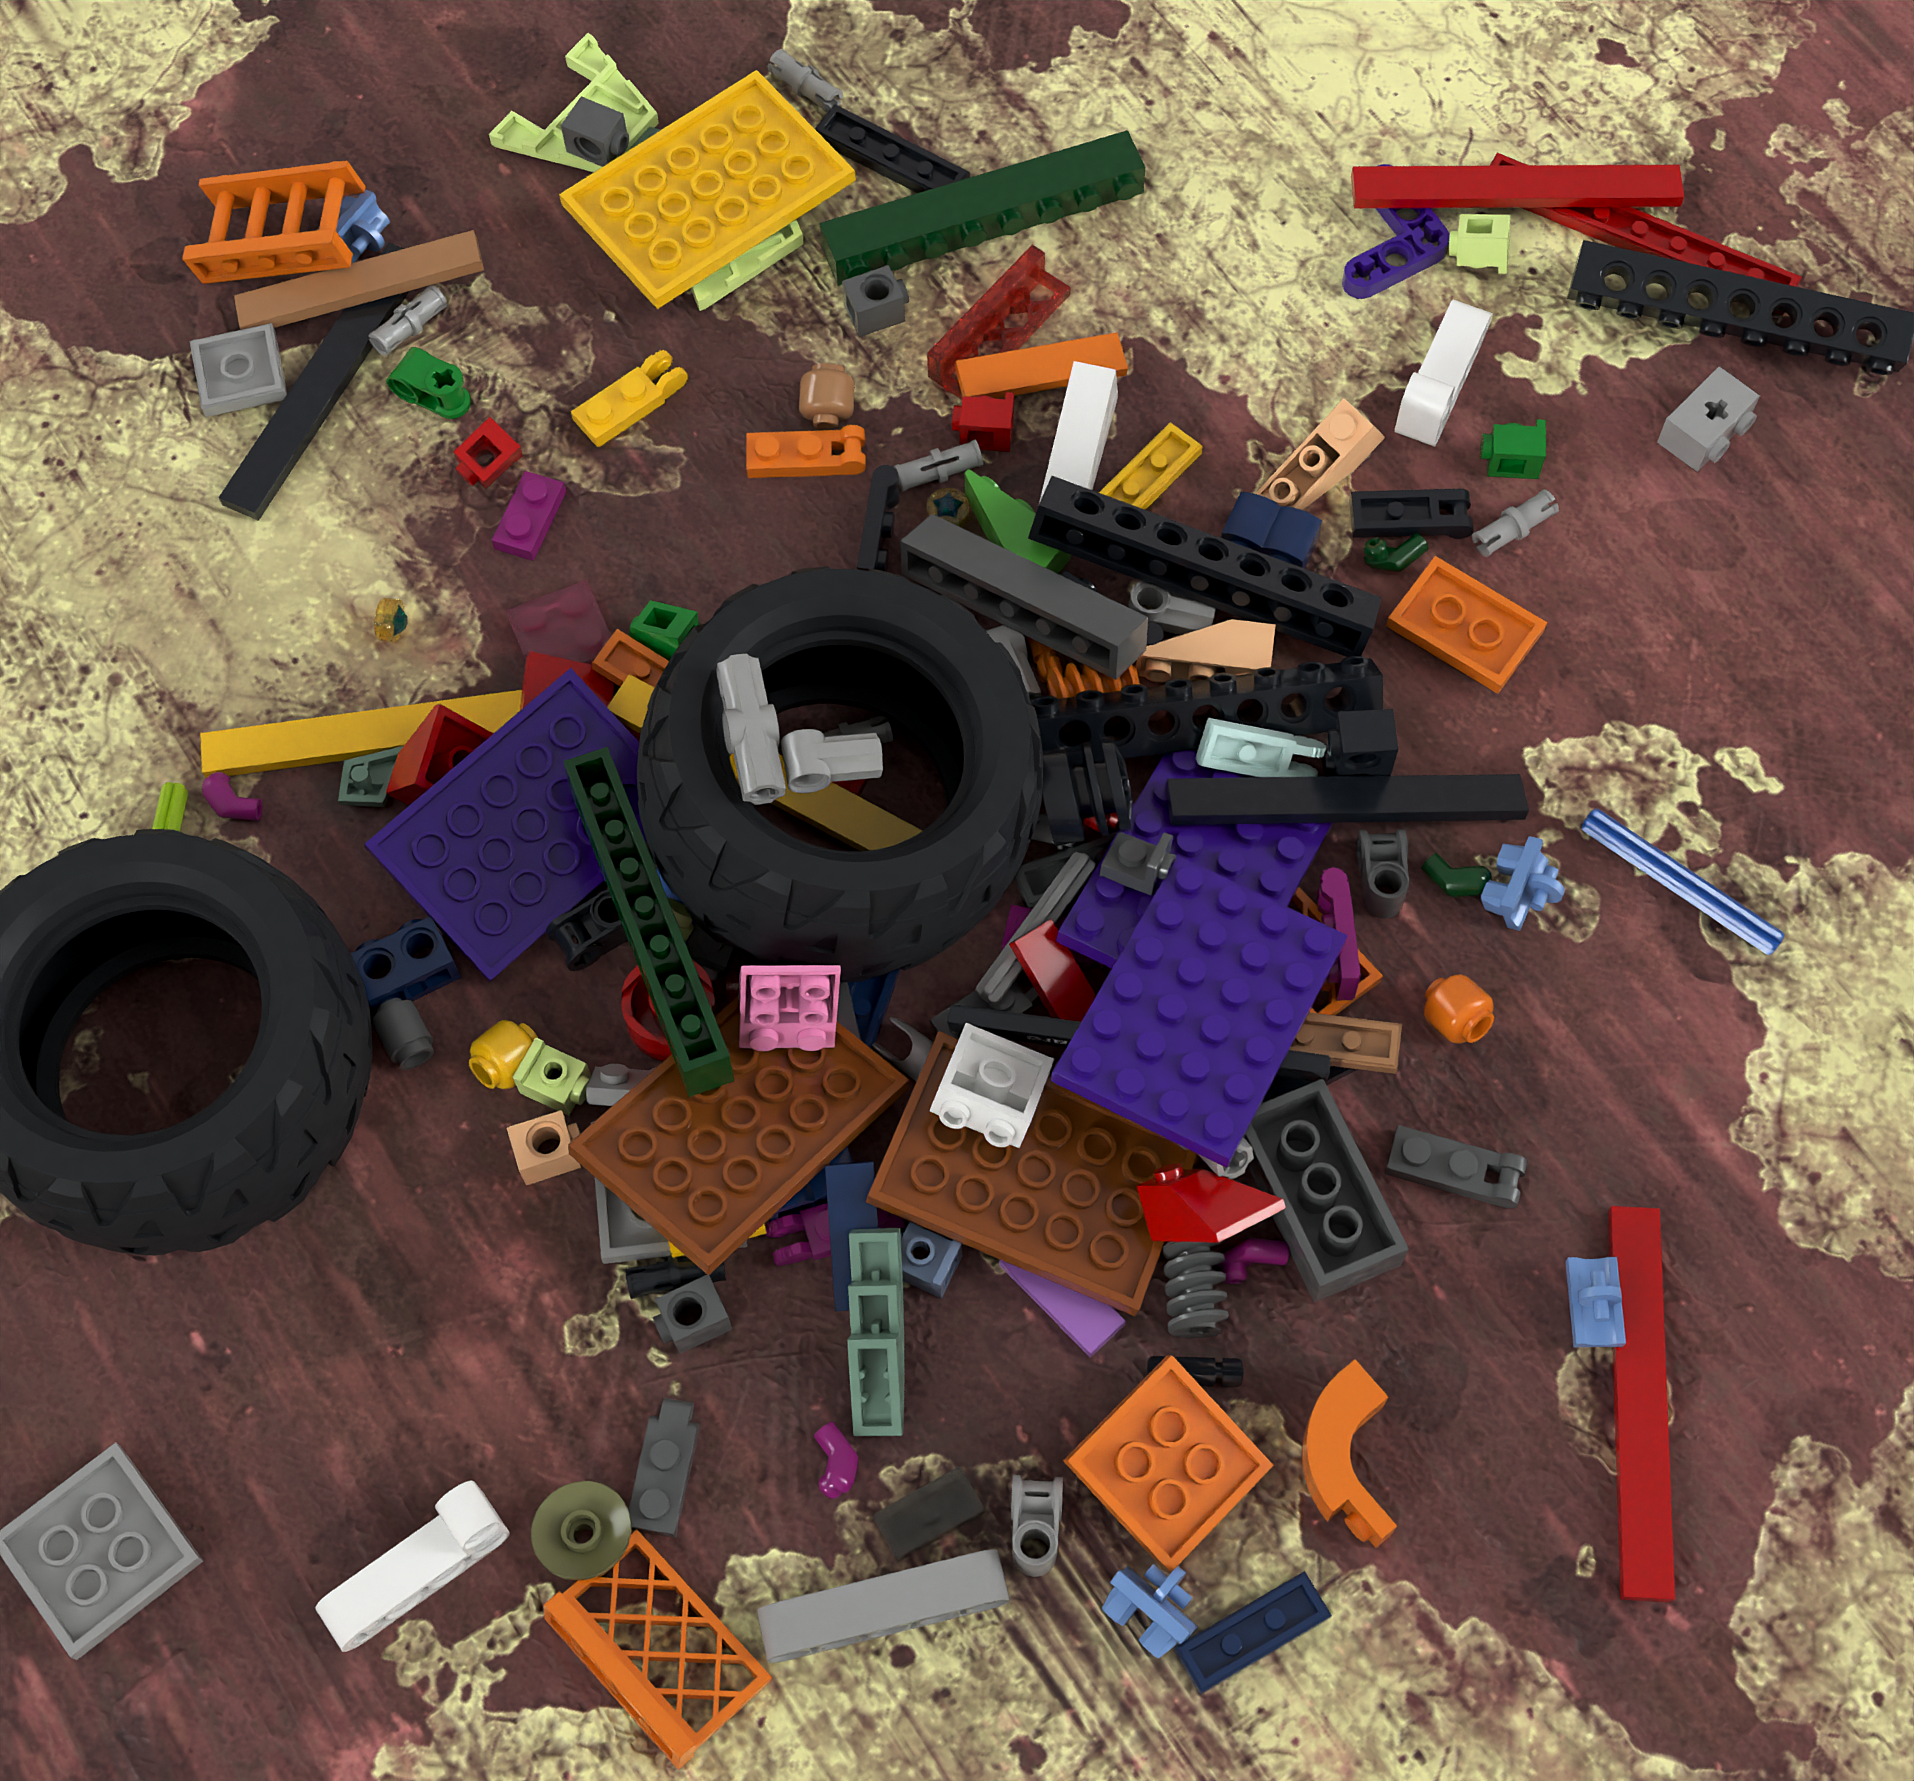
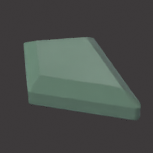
M404 746L344 760L338 797L339 804L385 807L390 795L386 794L388 783L397 755Z

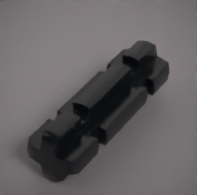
M1166 1356L1149 1357L1147 1361V1375ZM1176 1357V1360L1200 1386L1214 1387L1215 1382L1221 1383L1222 1387H1239L1242 1385L1244 1368L1242 1360L1239 1358H1222L1221 1362H1216L1215 1358Z

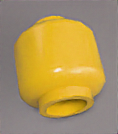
M509 1020L498 1021L472 1042L470 1048L471 1059L469 1060L470 1069L475 1077L488 1088L493 1089L497 1087L504 1090L516 1086L513 1076L534 1039L538 1037L524 1023L517 1025Z

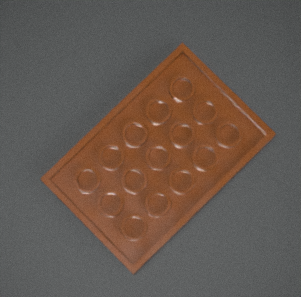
M738 996L715 1016L730 1055L734 1082L688 1097L671 1054L569 1143V1155L707 1275H710L824 1168V1165L830 1163L908 1090L909 1079L838 1021L836 1022L835 1047L822 1048L816 1051H806L801 1048H775L769 1051L739 1048Z
M938 1031L865 1202L1132 1316H1136L1165 1242L1151 1240L1137 1185L1154 1178L1153 1171L1165 1165L1180 1163L1183 1169H1192L1197 1153L1189 1149L1183 1150L1177 1143L1052 1082L1050 1077H1047L1020 1148L1012 1145L1007 1147L994 1146L985 1139L983 1133L966 1126L959 1129L950 1128L941 1122L939 1115L930 1112V1108L959 1039Z

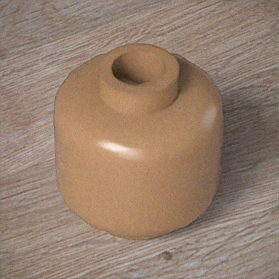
M830 363L815 364L812 366L811 371L805 373L801 378L799 412L803 417L813 421L815 428L836 429L838 422L849 419L853 414L855 382L849 374L845 373L844 367Z

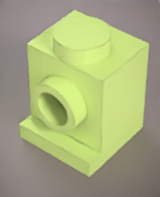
M1460 214L1458 231H1450L1449 256H1457V266H1470L1472 268L1494 266L1498 267V274H1507L1510 215Z
M535 1038L515 1072L513 1079L520 1094L557 1111L562 1110L564 1114L570 1116L575 1105H581L587 1098L586 1087L591 1078V1073L587 1063L545 1045L543 1040ZM554 1069L562 1072L559 1078L549 1079Z

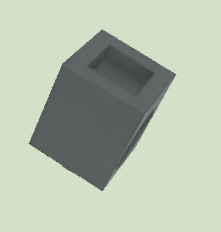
M581 96L561 124L566 152L603 167L616 159L617 156H621L628 147L629 134L627 133L624 114Z
M889 265L842 281L844 306L859 337L905 322L904 304L909 303L908 292L903 280L895 279Z
M705 1275L655 1299L661 1314L652 1317L663 1343L666 1344L674 1341L679 1354L733 1330L729 1317L709 1275ZM695 1307L702 1311L700 1319L693 1325L685 1326L677 1322L679 1314L686 1308Z

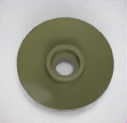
M577 1481L564 1485L552 1492L541 1503L533 1518L531 1543L535 1555L549 1572L560 1578L587 1580L597 1577L611 1569L625 1553L632 1531L630 1513L619 1494L604 1484L593 1481ZM581 1531H593V1536L588 1542L578 1543L576 1541Z

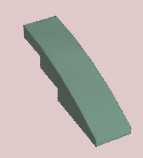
M900 1228L852 1229L849 1232L852 1282L848 1286L851 1335L847 1339L853 1436H902L904 1433L905 1380L903 1273Z

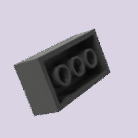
M1324 1079L1262 1103L1243 1137L1253 1149L1254 1159L1248 1164V1168L1259 1190L1284 1200L1286 1208L1272 1215L1283 1240L1289 1246V1252L1313 1301L1317 1302L1401 1266L1409 1248Z

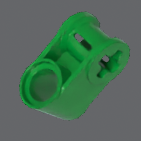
M411 347L386 379L390 390L399 398L408 403L417 404L443 418H459L471 406V397L467 389L462 387L464 377L460 369L453 364L430 355L418 347Z

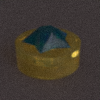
M942 488L932 493L928 498L926 505L927 518L933 514L962 528L965 526L969 519V501L964 493L954 488Z
M384 597L379 602L375 613V636L379 641L396 643L401 636V632L406 629L408 617L404 612L402 600Z

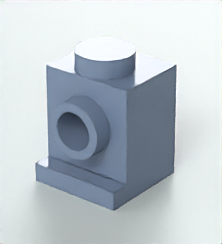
M909 1222L905 1232L900 1231L903 1281L942 1299L962 1259V1243L955 1240L950 1241ZM916 1247H920L929 1251L930 1254L927 1258L919 1260L912 1256V1251Z

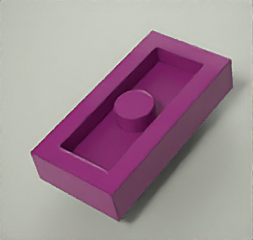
M524 471L491 540L494 549L534 561L567 492L564 482Z

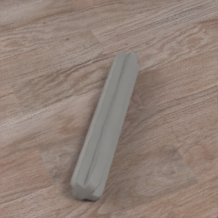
M1079 852L1072 854L978 983L975 991L985 1002L994 1005L999 1003L1023 970L1009 943L1044 921L1052 919L1054 924H1056L1096 868V864L1088 855Z

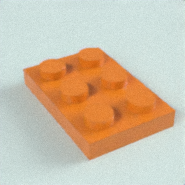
M1435 556L1390 614L1386 627L1499 694L1543 634L1548 622Z

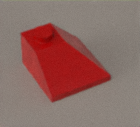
M441 704L435 705L398 753L386 794L407 805L412 804L494 733Z
M1180 1163L1169 1164L1153 1171L1154 1178L1137 1185L1152 1241L1219 1243L1286 1208L1282 1198L1223 1176L1218 1177L1217 1174L1204 1169H1183Z

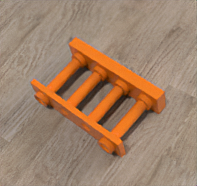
M333 161L323 164L221 175L199 180L198 186L215 206L208 242L185 246L182 260L202 284L351 267L353 253L336 229L343 196L365 193L366 186L348 161ZM325 198L319 229L316 231L300 232L306 200ZM288 202L282 234L262 237L269 204ZM251 207L245 238L226 241L232 209Z

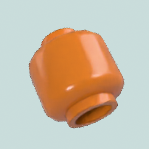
M1456 974L1446 979L1439 978L1428 987L1425 993L1427 1001L1424 1005V1017L1426 1021L1452 1043L1476 1042L1489 1031L1494 1022V1003L1492 998L1465 975Z

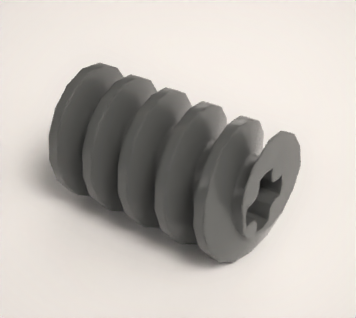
M1223 1241L1219 1243L1168 1242L1163 1247V1256L1169 1260L1164 1266V1273L1170 1279L1165 1285L1166 1295L1172 1298L1166 1304L1167 1314L1173 1317L1168 1322V1333L1180 1338H1207L1222 1333L1223 1330L1216 1328L1215 1323L1228 1319L1229 1314L1228 1311L1214 1308V1304L1226 1300L1227 1292L1215 1290L1213 1285L1225 1281L1226 1273L1214 1271L1211 1269V1266L1222 1263L1225 1259L1224 1254L1212 1252L1210 1247L1219 1245Z

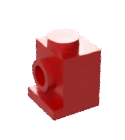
M1006 392L1005 399H994L986 395L976 397L963 396L962 406L954 405L952 416V431H959L960 445L976 440L980 450L1010 452L1014 422V393Z
M491 417L453 451L455 459L460 463L455 467L457 473L470 486L473 487L479 482L485 489L515 461L517 462L523 457L521 446ZM482 454H490L494 457V461L489 466H482L478 463V459Z

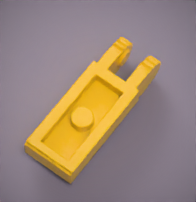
M659 350V352L645 359L641 368L636 367L572 410V419L597 447H601L663 405L665 399L676 393L681 387H684L688 380V374L682 367H675L670 372L662 375L655 385L652 381L668 370L673 359L667 351Z

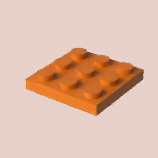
M1172 1355L1166 1356L1063 1460L1160 1567L1169 1573L1189 1555L1274 1466Z

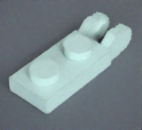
M1208 718L1195 759L1198 765L1255 777H1317L1318 771L1316 768L1308 764L1291 761L1293 754L1322 758L1327 747L1321 741L1298 735L1294 737L1293 734Z

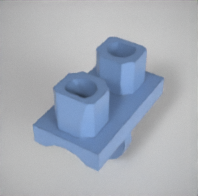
M365 190V193H361L358 198L346 196L341 203L340 218L338 219L336 231L353 253L351 263H354L366 249L378 252L383 248L385 241L380 233L390 221L378 207L374 192Z
M1529 836L1525 846L1503 844L1497 857L1496 865L1499 873L1512 876L1510 882L1505 884L1489 880L1486 882L1481 894L1484 909L1502 915L1507 928L1520 931L1530 907L1534 910L1542 911L1546 902L1558 903L1562 900L1565 893L1563 885L1556 880L1559 872L1558 869L1549 866L1548 858L1540 851L1543 845V841L1540 838Z
M1568 1257L1565 1264L1573 1347H1623L1626 1344L1617 1257L1600 1259Z
M1154 1564L1148 1569L1144 1576L1158 1587V1590L1154 1589L1129 1566L1123 1571L1119 1570L1110 1581L1114 1588L1109 1593L1102 1610L1121 1626L1127 1624L1138 1608L1148 1615L1153 1622L1140 1637L1139 1642L1156 1658L1159 1659L1177 1643L1182 1644L1198 1628L1194 1622L1167 1600L1169 1597L1182 1609L1192 1600V1597L1178 1586L1186 1575V1572L1179 1566L1169 1576Z

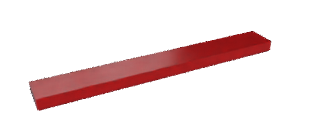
M1497 152L1490 166L1527 164ZM1632 207L1522 208L1618 248L1798 287L1802 276ZM1775 311V313L1780 314L1782 316L1785 313L1783 311Z
M1680 165L1353 166L1351 172L1354 209L1681 207L1684 200Z
M1611 1206L1608 1210L1609 1257H1617L1626 1344L1623 1347H1612L1620 1600L1672 1603L1675 1600L1660 1208Z

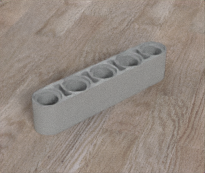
M991 1549L768 1604L757 1610V1616L767 1662L777 1663L994 1609L1009 1603L1010 1596L998 1550Z

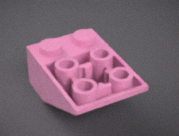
M741 966L739 974V1048H752L757 1051H769L775 1048H801L806 1051H816L822 1048L835 1047L841 966Z

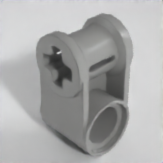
M1013 1474L1011 1520H1013L1012 1557L1015 1566L1024 1575L1031 1577L1043 1576L1055 1565L1058 1550L1059 1523H1061L1063 1477H1055L1053 1482L1022 1480L1021 1475ZM1036 1538L1045 1542L1049 1551L1041 1558L1032 1559L1022 1552L1021 1546L1025 1541Z

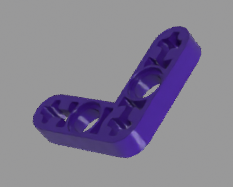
M1381 164V165H1378V166H1392V165ZM1375 208L1397 236L1347 262L1344 267L1342 287L1349 296L1356 299L1369 298L1437 264L1445 258L1450 234L1431 208H1410L1418 214V217L1413 220H1405L1397 215L1396 212L1402 208ZM1425 238L1429 243L1423 244V239ZM1391 254H1399L1406 259L1407 263L1403 266H1392L1386 262L1385 257ZM1358 274L1360 278L1355 279L1354 275ZM1369 276V280H1368V281H1365V280L1363 279L1364 277Z

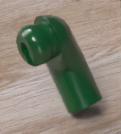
M1416 533L1397 548L1387 547L1384 540L1372 538L1364 544V561L1373 569L1400 572L1427 552L1429 548L1426 540Z
M1438 853L1431 855L1421 866V869L1450 897L1482 894L1486 882L1492 880L1491 873L1486 867L1478 865L1452 868Z

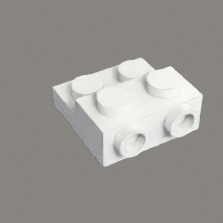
M965 1023L930 1112L939 1115L941 1122L950 1128L959 1129L966 1126L983 1133L985 1139L994 1146L1007 1147L1012 1145L1020 1148L1054 1059Z

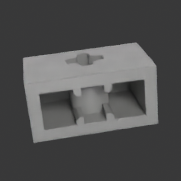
M1718 367L1666 418L1657 443L1698 472L1709 460L1715 463L1724 455L1731 444L1729 440L1736 433L1742 436L1749 430L1757 418L1753 411L1760 395L1724 369Z

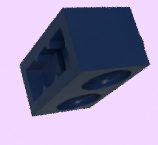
M430 916L424 919L410 920L404 923L397 932L380 940L372 939L358 946L355 952L351 953L365 986L368 1003L375 1015L377 1014L376 1009L387 1000L401 998V1000L415 1001L462 978L434 920ZM426 947L433 948V951L427 957L422 959L414 958L420 949ZM386 967L391 968L385 977L371 979L377 970Z

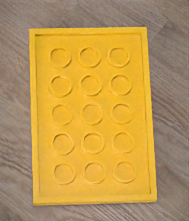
M755 70L568 188L559 196L562 206L649 301L659 309L856 181L855 170Z

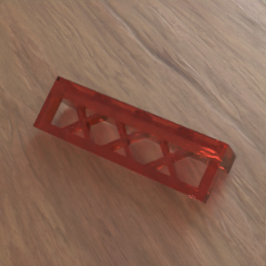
M1032 244L927 352L928 377L962 400L959 382L951 377L955 372L957 360L980 357L978 347L983 341L1001 340L1002 349L998 353L1018 350L1070 296L1071 287L1045 271V252ZM1039 283L1054 292L1049 300L1031 301L1030 293ZM1027 313L1028 322L1023 327L1005 328L1004 320L1008 315Z

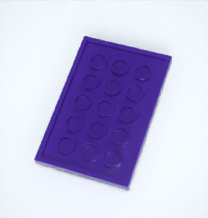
M572 668L567 670L364 844V848L420 909L434 920L436 926L489 983L546 933L548 925L555 918L571 911L605 881L571 794L563 761L608 747L647 844L638 807L637 762L639 742Z
M1194 749L1165 753L1132 807V830L1122 833L1156 846L1164 832L1173 835L1170 853L1179 855L1288 907L1333 823L1170 825L1165 794L1167 779L1253 777L1198 765L1195 759L1197 751ZM1116 836L1060 927L1056 942L1110 968H1113L1163 881L1162 879L1159 880L1151 896L1100 876L1101 864Z
M1177 855L1175 862H1173L1168 871L1166 880L1163 879L1053 1070L1051 1081L1228 1168L1343 949L1348 935Z

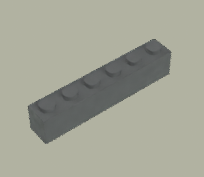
M931 514L900 541L901 575L940 594H944L954 601L1115 680L1146 651L1147 616L938 516Z

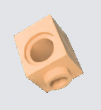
M562 1110L507 1127L517 1166L526 1185L581 1168L580 1163L569 1155L568 1144L580 1135L577 1123L568 1125ZM548 1139L560 1141L557 1149L549 1154L537 1152L541 1143Z

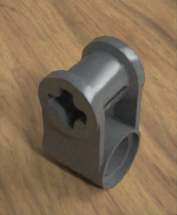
M1404 828L1397 829L1395 833L1368 834L1365 829L1358 830L1356 855L1361 875L1364 907L1371 915L1377 918L1386 919L1394 917L1403 907L1410 880L1407 864L1408 843L1406 830ZM1377 887H1389L1393 889L1395 893L1384 894L1377 889Z

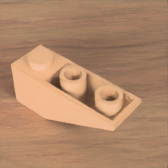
M1343 398L1255 494L1266 497L1280 506L1303 510L1353 472L1385 437Z
M1231 619L1146 646V651L1137 659V674L1153 682H1166L1172 679H1187L1191 682L1207 680L1210 676L1218 673H1230L1235 676L1253 674L1259 668L1271 667L1276 625Z

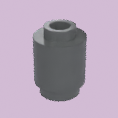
M393 998L378 1006L376 1009L377 1014L373 1017L371 1024L390 1060L393 1063H398L402 1070L413 1069L428 1061L434 1054V1049L431 1046L433 1037L414 1002Z

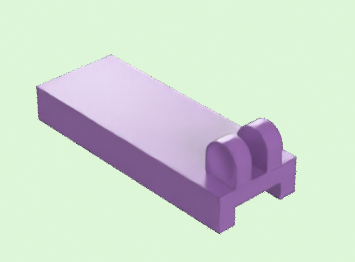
M1003 1260L999 1261V1266L1090 1358L1125 1326L1126 1321L1111 1306Z

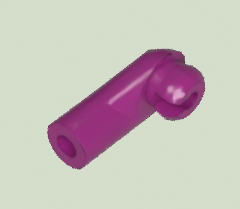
M214 772L205 778L202 784V794L216 815L230 819L255 821L261 819L263 811L261 799L237 797L231 785L228 784L231 779L225 773Z
M1249 1238L1223 1253L1225 1261L1218 1264L1221 1272L1226 1273V1280L1223 1282L1227 1284L1242 1283L1247 1278L1246 1267L1254 1263L1285 1265L1289 1257L1287 1242Z
M829 1422L814 1434L815 1440L829 1457L825 1475L819 1478L818 1484L820 1491L826 1497L837 1499L842 1493H847L854 1485L858 1467V1456L834 1422Z

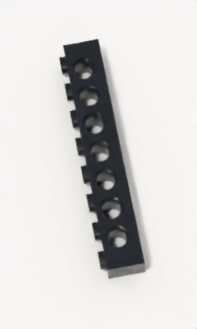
M1583 240L1580 247L1567 299L1576 300L1575 305L1583 309L1599 310L1600 306L1616 309L1617 315L1628 319H1641L1642 315L1658 319V324L1668 328L1680 329L1683 325L1700 328L1699 333L1709 337L1723 338L1725 334L1741 337V342L1749 346L1765 347L1767 343L1783 347V352L1790 355L1803 357L1808 356V353L1825 356L1824 360L1834 365L1848 366L1851 362L1867 365V371L1879 375H1892L1893 371L1899 372L1907 364L1914 339V312ZM1611 274L1619 275L1624 279L1626 288L1620 291H1613L1606 286L1604 278ZM1653 283L1662 285L1666 289L1667 298L1663 300L1652 299L1646 292V286ZM1695 292L1703 294L1708 300V307L1705 309L1693 308L1688 302V295ZM1733 302L1744 303L1749 308L1750 317L1745 319L1736 318L1730 311V304ZM1783 311L1787 313L1791 318V327L1780 328L1776 326L1772 321V312ZM1817 320L1827 321L1833 328V336H1819L1814 330V322ZM1860 329L1870 331L1875 338V345L1872 347L1861 345L1856 338V331Z
M1051 476L1028 536L1030 540L1251 622L1275 624V630L1346 657L1362 655L1374 629L1382 597L1055 476Z
M1349 656L1338 663L1304 662L1299 664L1297 668L1284 670L1264 667L1255 670L1253 674L1235 676L1230 673H1218L1210 676L1207 680L1191 682L1187 679H1172L1167 681L1165 685L1153 687L1133 684L1121 688V691L1107 693L1097 690H1086L1078 693L1076 697L1061 699L1053 696H1040L1033 699L1031 705L1035 707L1042 750L1065 746L1073 765L1082 763L1083 741L1090 740L1094 760L1105 758L1101 738L1107 736L1113 737L1114 744L1123 759L1198 749L1208 718L1289 733L1294 736L1328 732V729H1334L1338 712L1383 709V674L1371 658ZM1342 687L1338 695L1333 698H1326L1330 690ZM1298 693L1296 699L1291 703L1281 704L1287 695ZM1255 699L1253 704L1247 709H1237L1244 700ZM1211 705L1206 713L1193 715L1198 707ZM1160 710L1167 711L1162 719L1149 721L1153 713ZM1112 717H1123L1116 726H1104L1107 720ZM1069 722L1079 723L1076 729L1071 732H1060V729Z

